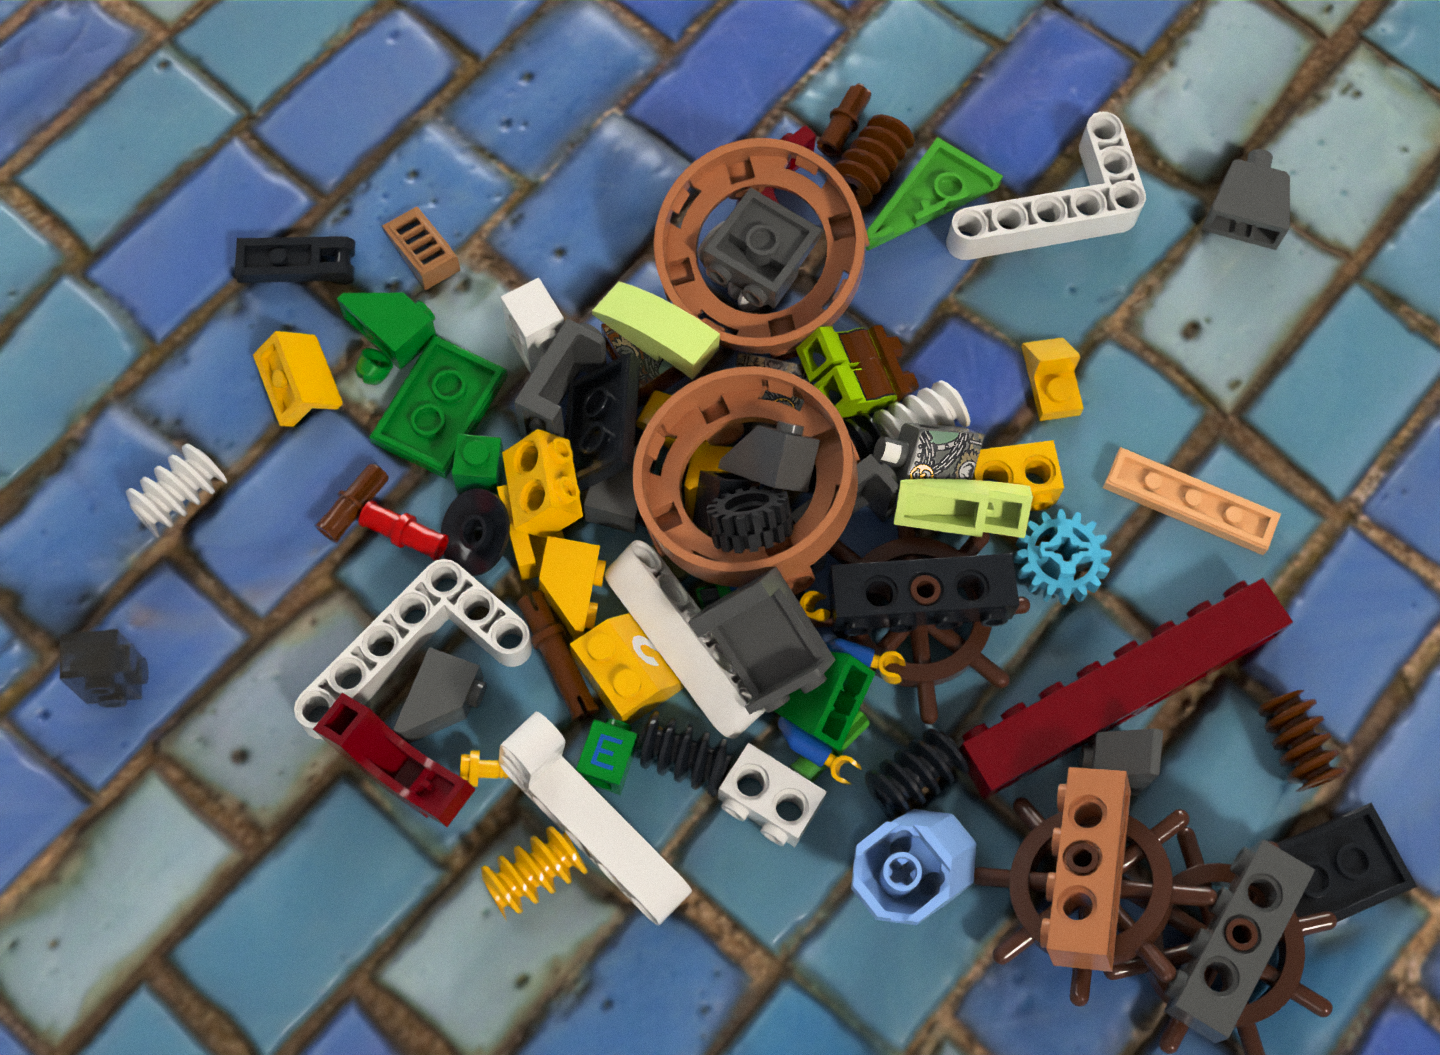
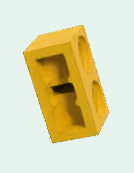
M537 429L502 452L515 530L547 539V536L556 534L583 517L580 491L573 463V452L568 439Z
M1054 440L980 450L972 480L994 479L1003 483L1030 486L1033 495L1030 511L1046 510L1057 503L1064 490V483ZM1026 474H1036L1042 478L1044 483H1032L1028 480Z

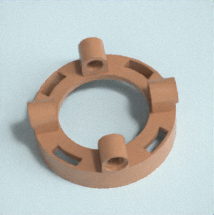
M753 138L731 142L706 153L694 161L677 178L668 191L658 214L654 235L656 267L668 302H672L698 319L703 311L720 325L738 331L737 335L726 333L725 328L713 323L709 319H702L703 323L720 333V346L745 353H770L772 359L781 361L798 357L796 347L818 327L832 326L846 311L858 290L865 265L866 247L870 246L858 202L843 176L828 161L815 152L792 142L772 138ZM791 158L796 159L795 165L813 175H816L818 170L823 172L827 180L822 189L807 177L786 169ZM692 187L701 193L689 207L681 228H678L670 223V218L673 212L676 214L680 213L684 203L690 196L687 190ZM750 187L760 193L764 191L765 187L777 188L801 198L814 210L820 219L827 239L825 266L814 288L795 305L768 314L742 312L720 301L705 284L699 270L697 258L699 236L711 212L728 197L732 200L742 199ZM843 272L849 274L848 279H843V281H842V283H841L839 289H838L837 292L835 293V291H836V289H837V287H838V285H839V283H840V281H841ZM830 299L834 301L826 310L823 309Z
M756 366L736 367L713 372L698 378L673 394L657 410L647 424L636 449L633 464V490L639 512L660 557L667 555L676 565L689 574L710 583L729 587H741L770 569L777 567L793 594L796 595L814 583L815 576L810 566L829 551L846 528L856 502L858 491L857 464L861 460L841 415L832 402L819 389L800 377L782 370ZM765 390L789 398L795 396L804 400L801 411L780 402L763 400ZM778 421H784L804 426L802 435L820 440L815 459L816 486L809 507L798 522L793 525V534L790 537H785L786 541L781 544L773 542L774 547L768 549L764 546L758 547V551L751 553L750 549H745L743 553H735L733 549L727 553L723 552L722 548H715L712 538L692 523L683 505L682 480L686 466L693 453L705 440H707L709 446H726L733 443L743 434L744 427L742 423L765 422L777 425ZM665 437L676 439L666 455L661 476L650 473L652 462L657 460L660 449L666 440Z

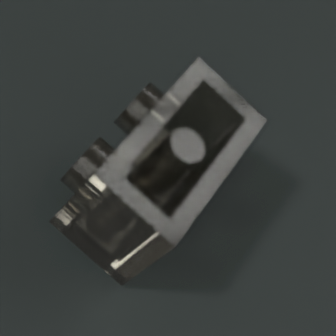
M118 629L60 634V680L86 704L98 703L101 707L117 708L127 705V700L142 699V684H147L149 678L147 660L140 655L134 645L130 644Z

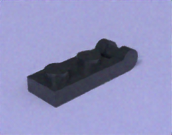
M344 236L237 238L234 275L238 283L331 281L339 285L351 284L354 282L355 267L351 265V258L355 256L356 242L352 238ZM323 256H333L334 262H322Z

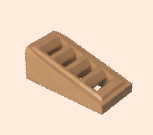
M418 207L382 225L383 231L425 290L461 271L458 257ZM415 221L418 224L401 235L397 232ZM421 232L425 234L410 244L405 242ZM431 242L432 246L418 254L414 253L417 249ZM436 253L440 255L426 264L422 263L423 260Z

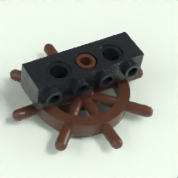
M897 525L898 539L881 544L863 558L838 539L828 551V554L841 563V565H831L827 580L830 609L826 610L830 611V617L826 621L821 622L812 618L809 619L815 628L832 627L833 631H843L846 640L875 649L874 654L879 656L888 651H895L907 636H910L913 663L905 662L906 666L891 663L886 666L885 670L901 676L902 681L896 685L917 688L920 718L923 723L933 724L938 719L935 686L953 680L969 669V667L973 668L997 688L1008 686L1010 682L1009 675L981 652L988 641L992 627L1007 623L1008 619H1012L1016 614L1027 613L1030 609V601L1026 597H1018L1012 553L978 555L989 542V533L983 532L982 537L970 536L961 548L957 550L937 540L916 537L914 527ZM962 587L969 600L963 599L958 594L957 589ZM870 593H879L889 604L886 606H874L867 600L866 596ZM964 622H972L971 632L967 641L952 630L962 626ZM875 628H890L877 645L868 635ZM928 633L954 654L941 661L932 663ZM870 667V669L876 672L875 675L882 679L880 671Z

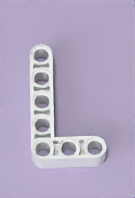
M1098 112L1093 114L1088 120L1079 144V152L1090 186L960 209L953 216L946 239V247L949 253L955 258L970 260L1123 233L1130 230L1135 225L1145 204L1146 193L1120 119L1109 112ZM1118 204L1124 205V206H1126L1127 208H1123V207L1119 206ZM1079 211L1086 212V213H1088L1089 215H1084V214L1080 213ZM1040 218L1048 219L1051 222L1042 221ZM1000 225H1007L1012 229H1005ZM961 232H969L974 236H966Z
M448 559L434 561L300 694L294 706L295 717L308 735L315 739L323 740L313 730L318 722L308 721L309 714L314 708L318 706H328L330 708L341 693L365 705L448 619L499 663L509 667L522 665L531 655L532 643L528 626L517 614L458 563ZM449 578L457 581L455 587L450 591L441 592L435 589L437 584L443 579ZM483 606L489 609V613L483 619L471 620L467 617L469 611L474 607ZM413 610H423L426 612L424 618L418 623L410 624L404 621L406 615ZM516 634L522 637L521 643L515 648L506 649L499 645L502 638L506 635ZM389 641L394 643L393 649L387 655L375 656L373 654L374 648L380 642ZM353 673L362 675V679L356 687L351 689L341 688V682L347 675Z
M535 711L500 745L498 761L500 767L649 920L660 926L692 893L690 886L562 757L566 743L564 737L545 716Z

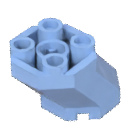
M913 809L891 822L886 821L856 845L851 890L875 920L918 925L937 910L945 907L974 882L977 843L953 814Z

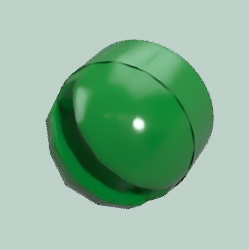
M365 348L357 359L355 371L359 378H363L365 384L377 385L388 377L393 368V363L384 353L376 349Z

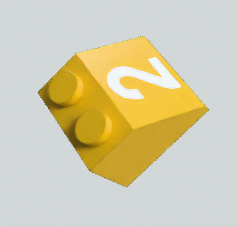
M630 613L606 619L570 643L571 654L577 667L616 720L631 725L685 688Z

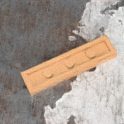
M1122 447L1119 448L1103 485V489L1261 555L1268 551L1281 516L1276 511Z

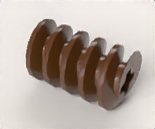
M883 114L874 115L868 121L867 127L860 131L858 138L850 144V148L843 153L841 160L833 166L850 186L858 205L867 206L872 202L871 194L875 195L881 190L880 183H885L889 179V172L897 169L898 160L904 159L907 155V149L914 146L913 134L903 122Z
M1296 690L1276 697L1260 705L1257 709L1261 717H1273L1264 727L1267 733L1280 734L1271 743L1274 750H1289L1281 756L1279 762L1281 767H1296L1286 776L1289 784H1303L1296 792L1326 784L1339 778L1347 771L1345 767L1330 766L1329 762L1339 755L1337 749L1323 750L1322 745L1332 736L1330 732H1315L1314 729L1324 721L1323 716H1308L1307 711L1315 706L1317 702L1316 699H1301L1300 694L1304 690Z

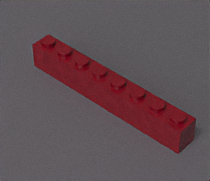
M1264 578L1249 586L1245 580L1240 581L1222 594L1225 599L1212 605L1209 600L1198 604L1186 613L1189 619L1175 625L1173 620H1170L1160 625L1150 633L1152 639L1140 646L1136 640L1131 641L1113 653L1115 659L1102 666L1099 661H1095L1076 673L1078 680L1064 687L1063 683L1059 681L1044 689L1038 694L1041 699L1040 701L1029 707H1026L1024 702L1018 703L1000 715L1003 720L990 728L987 727L986 723H982L966 732L962 736L965 742L962 743L959 749L968 764V775L982 798L986 800L1085 745L1097 732L1110 731L1280 636L1293 623L1292 619Z

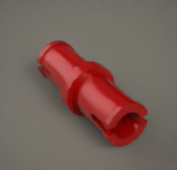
M368 501L359 516L358 523L360 526L367 527L390 538L391 544L399 548L407 546L431 557L435 561L442 557L449 542L448 535L441 534L417 523L415 516L408 513L400 515L377 504L375 501Z

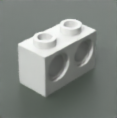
M539 278L501 296L507 336L530 374L533 373L564 324V317Z
M748 743L719 787L718 799L723 802L721 805L722 809L732 817L740 821H745L746 818H749L762 826L760 832L770 841L780 846H784L787 842L796 847L822 805L827 791ZM744 778H754L760 782L763 790L758 795L746 796L739 791L737 787L738 782ZM783 802H792L799 807L801 817L795 821H786L778 815L776 807Z

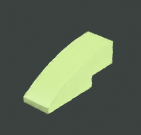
M620 281L592 310L593 316L658 363L663 358L692 380L719 350L720 333L676 305L652 293Z
M966 479L900 480L893 524L982 537L983 532L1025 538L1033 495L1030 486Z

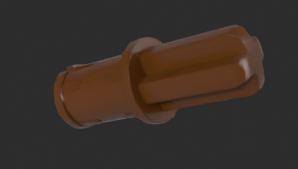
M857 83L850 86L839 107L834 108L830 112L831 120L816 143L818 144L817 148L824 155L833 158L838 157L851 132H855L859 128L860 123L858 119L871 99V91L865 88L863 84Z
M376 464L367 465L346 491L340 490L337 493L339 497L337 501L314 526L330 541L337 543L349 526L358 518L365 504L371 501L386 484L389 476Z

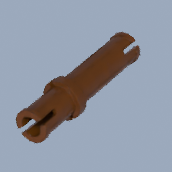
M543 591L532 592L531 594L534 598L532 601L537 611L534 610L528 595L522 597L517 602V606L521 609L533 634L531 642L535 649H540L571 714L572 721L584 720V712L578 701L581 702L588 717L597 713L599 707L595 704L563 638L566 635L563 625L556 623L544 598Z

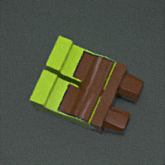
M882 325L872 326L869 330L861 327L835 332L833 326L818 327L796 347L809 382L818 381L813 386L819 389L830 401L829 390L836 391L842 396L843 399L834 405L842 418L857 416L863 412L870 414L881 409L887 411L890 404L903 400L919 388L914 373L902 371L897 361L902 356L903 351L898 336H887ZM813 353L822 355L826 361L818 367L814 362Z

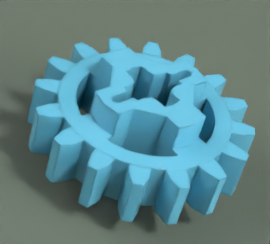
M1058 509L1054 519H1051L1046 512H1043L1037 520L1038 524L1030 520L1027 525L1025 538L1018 537L1015 545L1021 550H1018L1013 558V562L1024 564L1017 574L1018 578L1025 579L1029 577L1032 580L1028 591L1032 593L1041 588L1044 590L1043 601L1048 602L1053 594L1058 595L1061 605H1066L1071 594L1074 595L1078 602H1081L1087 596V590L1095 593L1102 584L1099 579H1105L1109 573L1110 568L1104 565V563H1107L1112 556L1111 551L1101 549L1107 540L1106 535L1095 536L1092 533L1097 523L1092 521L1084 526L1080 523L1081 513L1076 512L1072 519H1066L1063 509ZM1051 533L1049 542H1041L1039 546H1035L1040 538ZM1084 568H1089L1087 574L1074 580L1076 571H1083Z

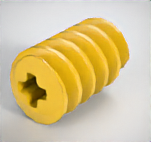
M553 826L547 827L548 843L546 844L537 836L530 837L532 851L530 854L521 846H515V863L500 855L497 857L499 868L497 874L486 865L481 867L482 880L505 920L506 906H509L518 914L523 912L521 897H527L534 904L540 902L537 887L542 886L549 893H555L554 877L558 876L567 884L572 883L570 867L574 866L584 875L588 873L583 860L565 832L561 834Z

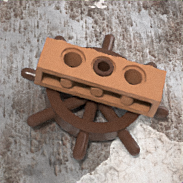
M1069 767L1067 784L1060 783L1058 787L1057 808L1060 813L1047 819L1039 813L1027 798H1017L1013 802V810L1031 832L1019 846L1012 862L1011 870L976 867L974 871L973 883L976 885L1010 888L1012 905L1022 926L1021 929L993 950L994 961L1000 965H1005L1035 943L1036 946L1050 956L1053 966L1073 968L1069 997L1072 1004L1078 1007L1085 1006L1089 1001L1092 970L1112 972L1114 965L1127 962L1138 955L1162 982H1172L1176 978V969L1154 942L1166 927L1173 904L1212 907L1218 899L1217 892L1212 888L1174 884L1170 862L1162 844L1189 824V814L1182 809L1175 810L1153 828L1148 829L1143 823L1129 815L1131 788L1126 771ZM1048 852L1057 860L1056 873L1035 872L1039 863ZM1145 858L1152 871L1153 882L1122 880L1123 874ZM1031 891L1046 892L1047 901L1052 902V905L1039 915L1033 906ZM1120 899L1149 901L1146 910L1136 922L1119 904ZM1079 909L1078 920L1069 918L1072 913Z

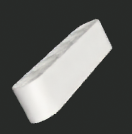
M641 540L633 541L605 570L606 581L712 725L725 737L737 738L766 711L763 707L749 715L744 706L752 699V696L710 631L698 638L688 623L701 611L655 549Z

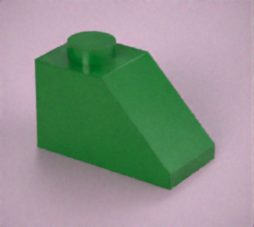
M403 292L342 293L337 298L343 317L380 352L388 356L392 363L400 370L424 350L433 334L436 335L433 323L435 316L432 311L420 300L414 303Z

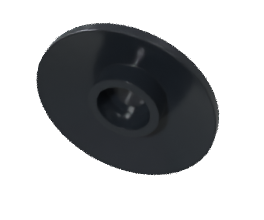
M479 488L467 490L450 504L443 518L441 534H446L449 537L447 548L443 554L444 558L458 563L471 576H479L491 570L499 562L507 547L510 533L509 516L504 503L495 493Z

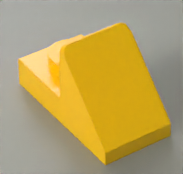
M1063 337L1023 343L1021 347L1039 420L1045 421L1080 416L1084 407L1074 372L1080 360L1079 353Z

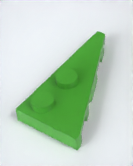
M937 137L868 228L867 235L870 246L866 247V250L869 251L998 189L1003 176Z

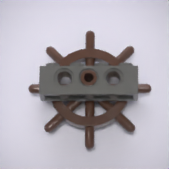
M1185 827L1177 833V840L1186 870L1173 877L1174 884L1209 888L1221 886V889L1217 892L1218 899L1214 906H1198L1203 923L1173 906L1167 924L1191 938L1190 943L1164 949L1163 931L1154 942L1173 966L1189 963L1184 972L1178 969L1176 971V978L1172 982L1165 983L1153 973L1138 955L1127 962L1114 965L1112 972L1103 971V973L1109 980L1146 974L1155 992L1167 1004L1164 1012L1172 1016L1159 1041L1160 1049L1164 1053H1175L1190 1027L1214 1043L1229 1039L1233 1029L1237 1028L1245 1055H1265L1256 1023L1279 1011L1289 999L1319 1017H1328L1332 1013L1333 1006L1331 1002L1301 984L1300 980L1305 963L1304 936L1332 930L1337 925V918L1330 911L1297 917L1294 910L1315 869L1281 850L1277 843L1262 839L1249 849L1244 846L1232 864H1205L1194 830L1190 827ZM1122 876V880H1130L1129 878ZM1129 900L1146 910L1149 901ZM1278 943L1279 959L1278 967L1275 968L1268 964V961ZM1217 973L1220 974L1223 983L1220 992L1210 989ZM1258 980L1269 986L1258 999L1249 1003L1248 1000Z

